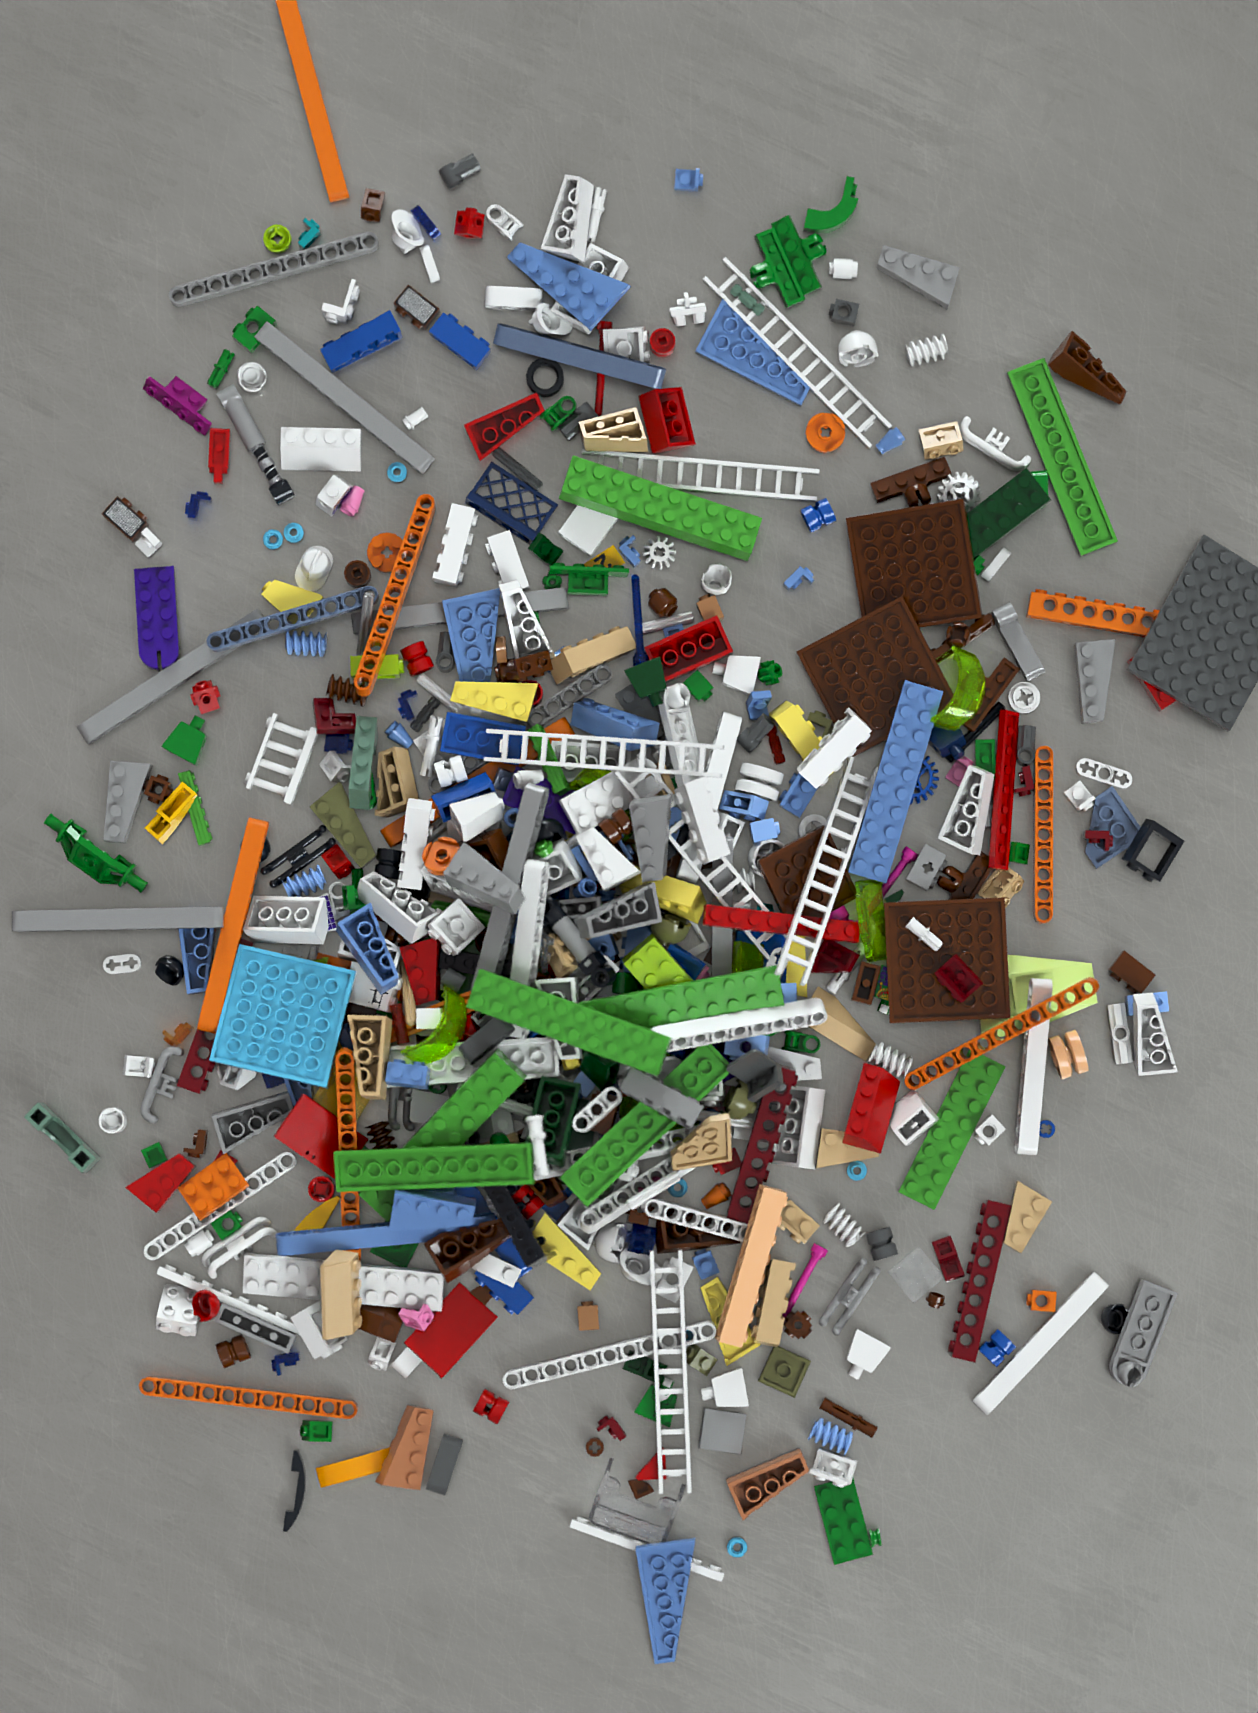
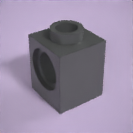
M836 299L835 304L831 303L829 315L832 316L831 321L855 326L859 304ZM846 308L849 314L842 317L838 314V310Z

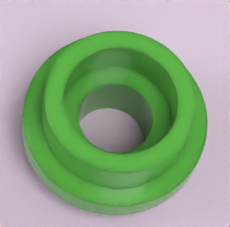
M546 840L538 842L534 853L539 855L540 858L547 857L554 850L552 847L553 843Z

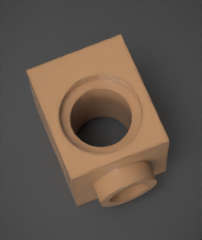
M710 594L698 598L699 602L696 603V606L703 621L716 615L719 621L724 619L715 595L710 596Z
M593 1301L581 1302V1306H577L579 1331L599 1329L598 1305H593Z

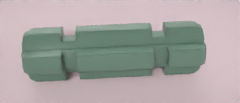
M735 284L730 293L734 297H739L738 300L748 309H753L757 316L761 315L765 307L760 302L757 303V300L746 290L743 291L739 284Z

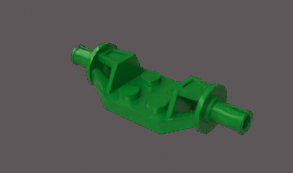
M51 813L44 821L45 825L58 833L55 841L57 843L61 842L67 860L98 883L118 884L120 888L128 883L140 893L147 887L148 882L134 873L136 864H131L120 854L115 859L111 858L107 852L100 850L90 840L84 838L87 831L75 824L73 819L63 823ZM116 872L122 874L123 876L113 875L111 873Z

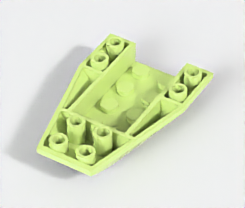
M1007 955L1010 1017L1012 1018L1027 1010L1028 989L1031 978L1051 979L1053 996L1085 978H1094L1092 963ZM1086 982L1084 989L1087 992H1092V985ZM1067 992V999L1074 1002L1075 995L1072 992ZM1096 993L1090 998L1050 1018V1022L1098 1003ZM1051 1001V1010L1057 1011L1058 1006L1056 1002ZM1010 1018L980 1019L981 1034ZM1015 1020V1027L1022 1029V1022ZM997 1030L999 1037L1006 1036L1004 1030Z

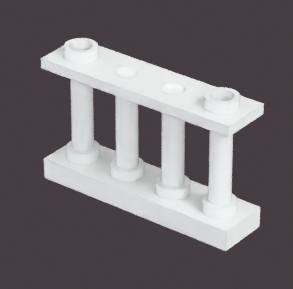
M273 713V716H269L266 721L265 728H268L252 772L247 773L244 783L247 784L246 788L248 790H251L253 785L281 794L284 798V803L293 805L318 734L314 727L303 731L278 722L279 716ZM277 729L303 739L302 741L305 742L303 749L299 748L297 750L270 740L273 730ZM267 747L295 757V760H298L296 768L292 767L291 769L263 759ZM260 766L289 776V779H291L289 787H282L257 778Z

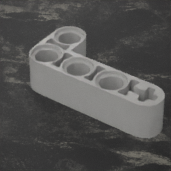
M1009 602L992 611L991 615L994 618L995 626L1025 680L1028 682L1045 673L1042 663L1017 620L1018 616L1012 604Z

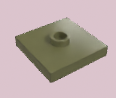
M779 1346L773 1347L758 1382L795 1398L811 1361Z

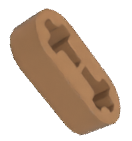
M497 636L495 637L497 664L507 663L506 637Z

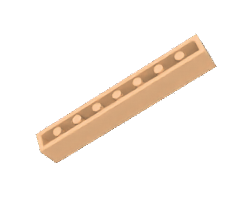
M759 1184L715 1335V1339L721 1343L742 1348L743 1343L747 1341V1328L753 1321L754 1312L752 1311L754 1304L758 1303L759 1287L763 1285L765 1280L764 1270L769 1265L771 1259L769 1254L771 1246L773 1247L776 1242L775 1232L777 1227L781 1225V1212L786 1207L788 1201L787 1193L781 1189Z

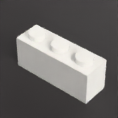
M510 530L488 537L489 543H486L485 546L488 554H493L495 562H492L495 574L499 573L501 580L498 581L499 585L518 580L523 591L529 589L530 587Z

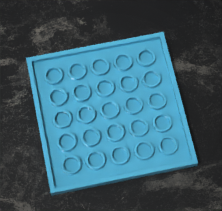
M239 944L209 1060L327 1088L356 971Z

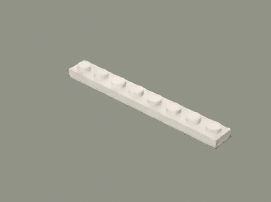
M168 1264L165 1267L160 1266L157 1271L158 1275L195 1291L209 1290L223 1303L300 1335L294 1323L286 1320L287 1316L280 1312L272 1314L268 1312L269 1308L261 1304H258L257 1307L249 1304L251 1300L239 1296L237 1299L231 1296V1291L221 1288L220 1291L213 1288L214 1284L202 1280V1283L194 1280L195 1276L186 1272L183 1275L176 1272L177 1268Z
M577 1516V1519L572 1518L570 1528L636 1551V1546L646 1545V1541L638 1537H634L633 1540L629 1539L624 1532L615 1530L614 1533L607 1531V1526L599 1523L593 1526L588 1524L589 1520ZM692 1557L690 1571L722 1582L724 1572H721L722 1568L712 1564L709 1567L702 1565L703 1561Z

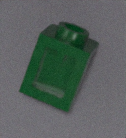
M538 533L528 547L540 561L548 565L556 563L563 553L560 547L554 545L541 533Z

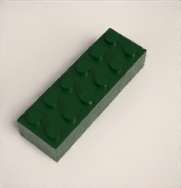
M1027 468L967 513L973 559H976L1052 501Z

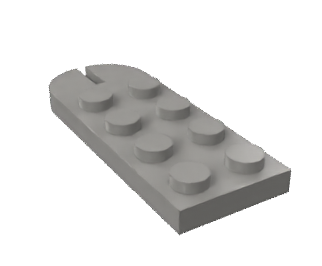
M1140 1280L1109 1363V1371L1115 1381L1129 1387H1134L1146 1378L1178 1293L1146 1280Z

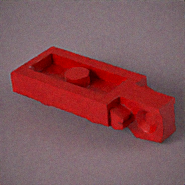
M210 428L208 468L209 473H214V484H222L223 474H228L230 429Z

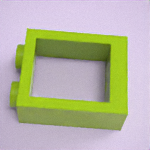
M398 654L385 655L377 679L401 678V673H404L403 659H400ZM350 656L351 677L353 680L362 656ZM373 664L365 666L366 669H373L375 667Z

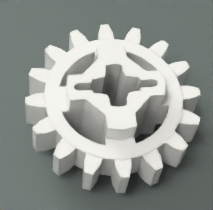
M956 472L955 477H952L950 474L948 475V481L942 479L944 486H938L939 491L942 492L937 494L938 498L941 499L939 503L964 499L967 512L970 511L971 506L976 507L974 502L980 501L978 494L981 493V490L977 488L979 484L977 481H974L972 475L968 477L966 472H964L960 476ZM970 488L972 489L971 497L969 496ZM947 491L950 492V495L948 496V500H947ZM955 491H956V492H959V493H963L964 496L959 495V494L956 495Z

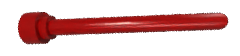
M600 321L597 324L596 330L600 334L599 350L604 351L603 329H612L613 322ZM597 373L594 410L598 416L602 415L605 375Z

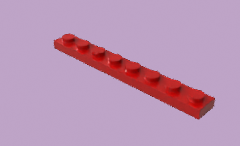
M1000 710L988 867L1001 871H1007L1009 865L1019 713L1009 710Z
M706 904L704 905L703 925L788 935L794 914ZM800 915V917L819 925L822 920L819 917ZM828 919L822 939L858 943L860 922ZM798 923L794 935L816 938L818 931Z

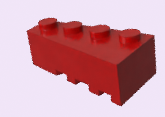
M537 392L464 424V428L479 461L483 460L545 411Z

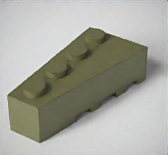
M338 782L314 802L310 808L358 866L363 869L377 855L354 808L349 807V798L342 783Z

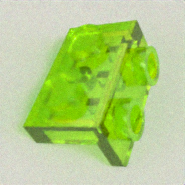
M734 941L732 973L763 968L764 956L754 944Z

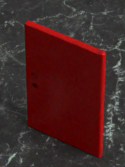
M303 1093L273 1137L335 1179L334 1151H339L338 1117ZM357 1131V1150H362L366 1142H368V1138ZM347 1133L342 1136V1139L350 1142L353 1140V1136Z
M460 1282L443 1299L442 1312L432 1311L434 1318L426 1330L416 1329L404 1342L441 1379L498 1318Z

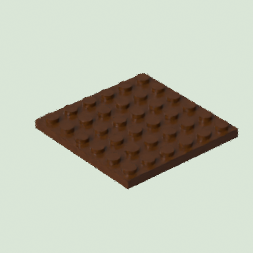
M964 499L846 518L862 617L901 596L904 597L919 628L983 617Z
M903 596L797 651L833 724L838 720H843L847 716L844 712L850 708L872 730L869 739L856 747L857 750L852 757L887 740L904 680L943 691L937 713L958 703Z
M1005 897L884 903L889 1023L1011 1018ZM913 917L925 928H930L929 931L942 941L943 944L937 951H934L922 940L919 941V937L906 928V925ZM955 954L983 982L962 1003L951 996L950 990L946 986L941 985L934 974Z

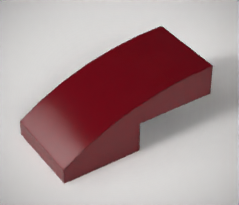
M951 1236L932 1242L945 1282L964 1277L965 1274Z

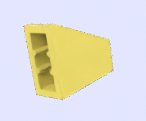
M275 579L272 583L268 581L263 586V592L261 593L279 612L324 599L318 593ZM314 608L307 611V617L315 610ZM291 614L288 620L295 624L298 621V616Z

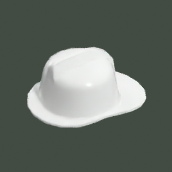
M395 210L391 216L394 226L392 241L405 254L416 246L422 245L424 238L419 224L412 214L404 210Z
M539 304L532 315V319L529 321V324L534 326L538 333L542 335H567L571 332L572 326L550 311L553 305Z
M312 546L304 552L295 573V580L300 588L312 592L322 588L333 565V557L328 549L322 546Z
M636 1247L624 1249L619 1258L623 1275L628 1280L637 1281L643 1285H651L650 1257ZM655 1262V1268H660V1266ZM655 1273V1284L661 1280L662 1273Z

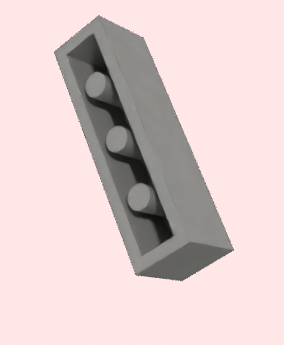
M222 1303L219 1313L215 1318V1322L287 1354L290 1353L298 1335L226 1303Z

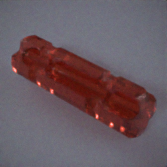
M774 726L767 736H769L768 740L772 754H774L775 764H782L785 762V756L782 754L783 749L779 736H777V728Z

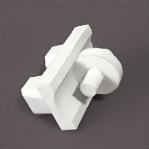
M688 292L684 293V299H677V305L685 304V306L670 308V314L675 325H686L685 315L693 314L694 323H704L705 312H707L705 303L690 305L691 303H697V298H689Z

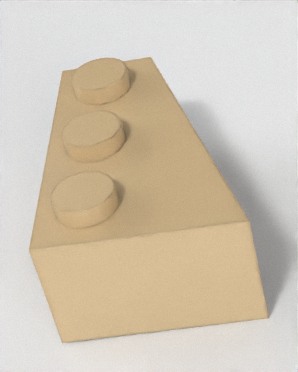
M636 407L579 422L580 436L585 451L648 452L647 438Z
M394 746L379 752L377 766L379 788L376 790L378 805L377 809H375V816L388 818L406 811L408 798H419L408 749Z
M821 1128L816 1168L879 1157V1153L842 1143L845 1131Z
M1016 1181L1003 1243L1018 1253H1022L1052 1201L1021 1182Z

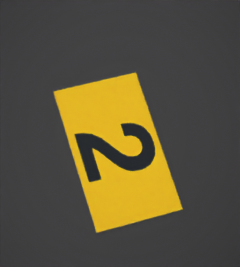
M612 545L584 563L585 567H593V565L601 564L606 568H612L614 565H623L625 561L615 546Z

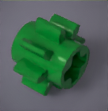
M774 660L760 663L762 668H759L757 672L759 680L763 683L765 682L766 686L779 683L778 678L782 676L781 666L775 663Z

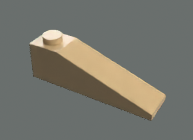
M817 987L811 998H820L823 1001L828 1018L824 1023L809 1026V1028L862 1060L867 1061L876 1045L875 1042L835 996Z

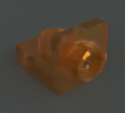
M188 1022L185 1024L181 1023L174 1031L176 1033L175 1036L164 1030L162 1032L165 1035L163 1039L171 1046L174 1044L180 1046L194 1027Z

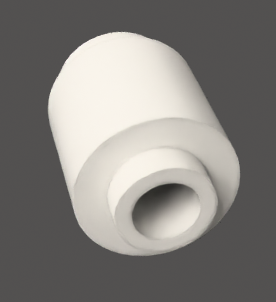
M834 258V261L829 264V274H833V278L838 279L857 278L858 262L853 261V259Z
M202 1229L188 1238V1242L184 1246L192 1257L199 1256L214 1246L212 1241L215 1238L209 1230L205 1232Z

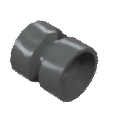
M890 1227L866 1234L868 1245L873 1247L870 1250L873 1261L898 1254L895 1243L891 1242L893 1235Z

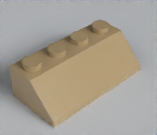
M335 1250L320 1266L323 1340L352 1335L362 1325V1316L360 1315L362 1298L359 1293L361 1288V1279H359L361 1262L358 1259L357 1252Z

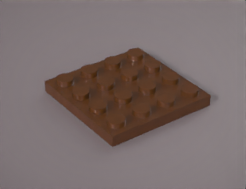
M825 825L756 861L780 913L795 914ZM829 833L825 845L837 849ZM822 851L819 863L838 871L842 862L841 858ZM847 868L845 869L831 912L860 897ZM816 869L813 878L814 881L833 888L836 879L835 876ZM810 886L806 899L826 907L830 894ZM804 905L801 915L821 918L824 913Z

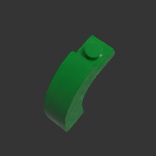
M847 176L842 200L835 208L828 211L808 208L804 232L816 234L832 232L842 227L852 217L858 202V198L851 197V195L855 196L857 184H854V177Z

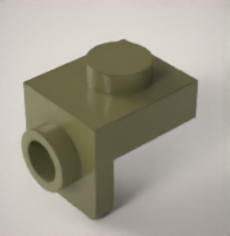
M815 710L814 713L810 712L807 721L809 720L811 723L825 728L822 738L825 735H831L834 728L831 725L832 720L825 718L826 714Z
M692 1344L686 1349L687 1364L707 1376L718 1359L696 1344Z

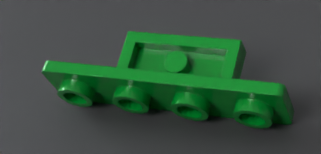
M554 563L550 565L548 574L568 575V594L607 596L608 577H627L629 569L624 568L622 565L606 568L601 564L585 567L584 564L565 566L564 563Z

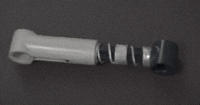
M232 384L216 393L248 452H252V455H255L259 468L265 473V478H268L270 486L268 489L277 505L295 497L287 480L279 476L281 473L278 474L271 456H268V450L266 451L264 448L266 442L243 403L235 385Z

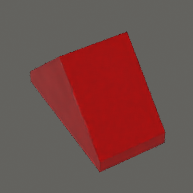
M658 1451L636 1474L635 1478L637 1480L659 1479ZM662 1455L663 1470L666 1469V1455Z

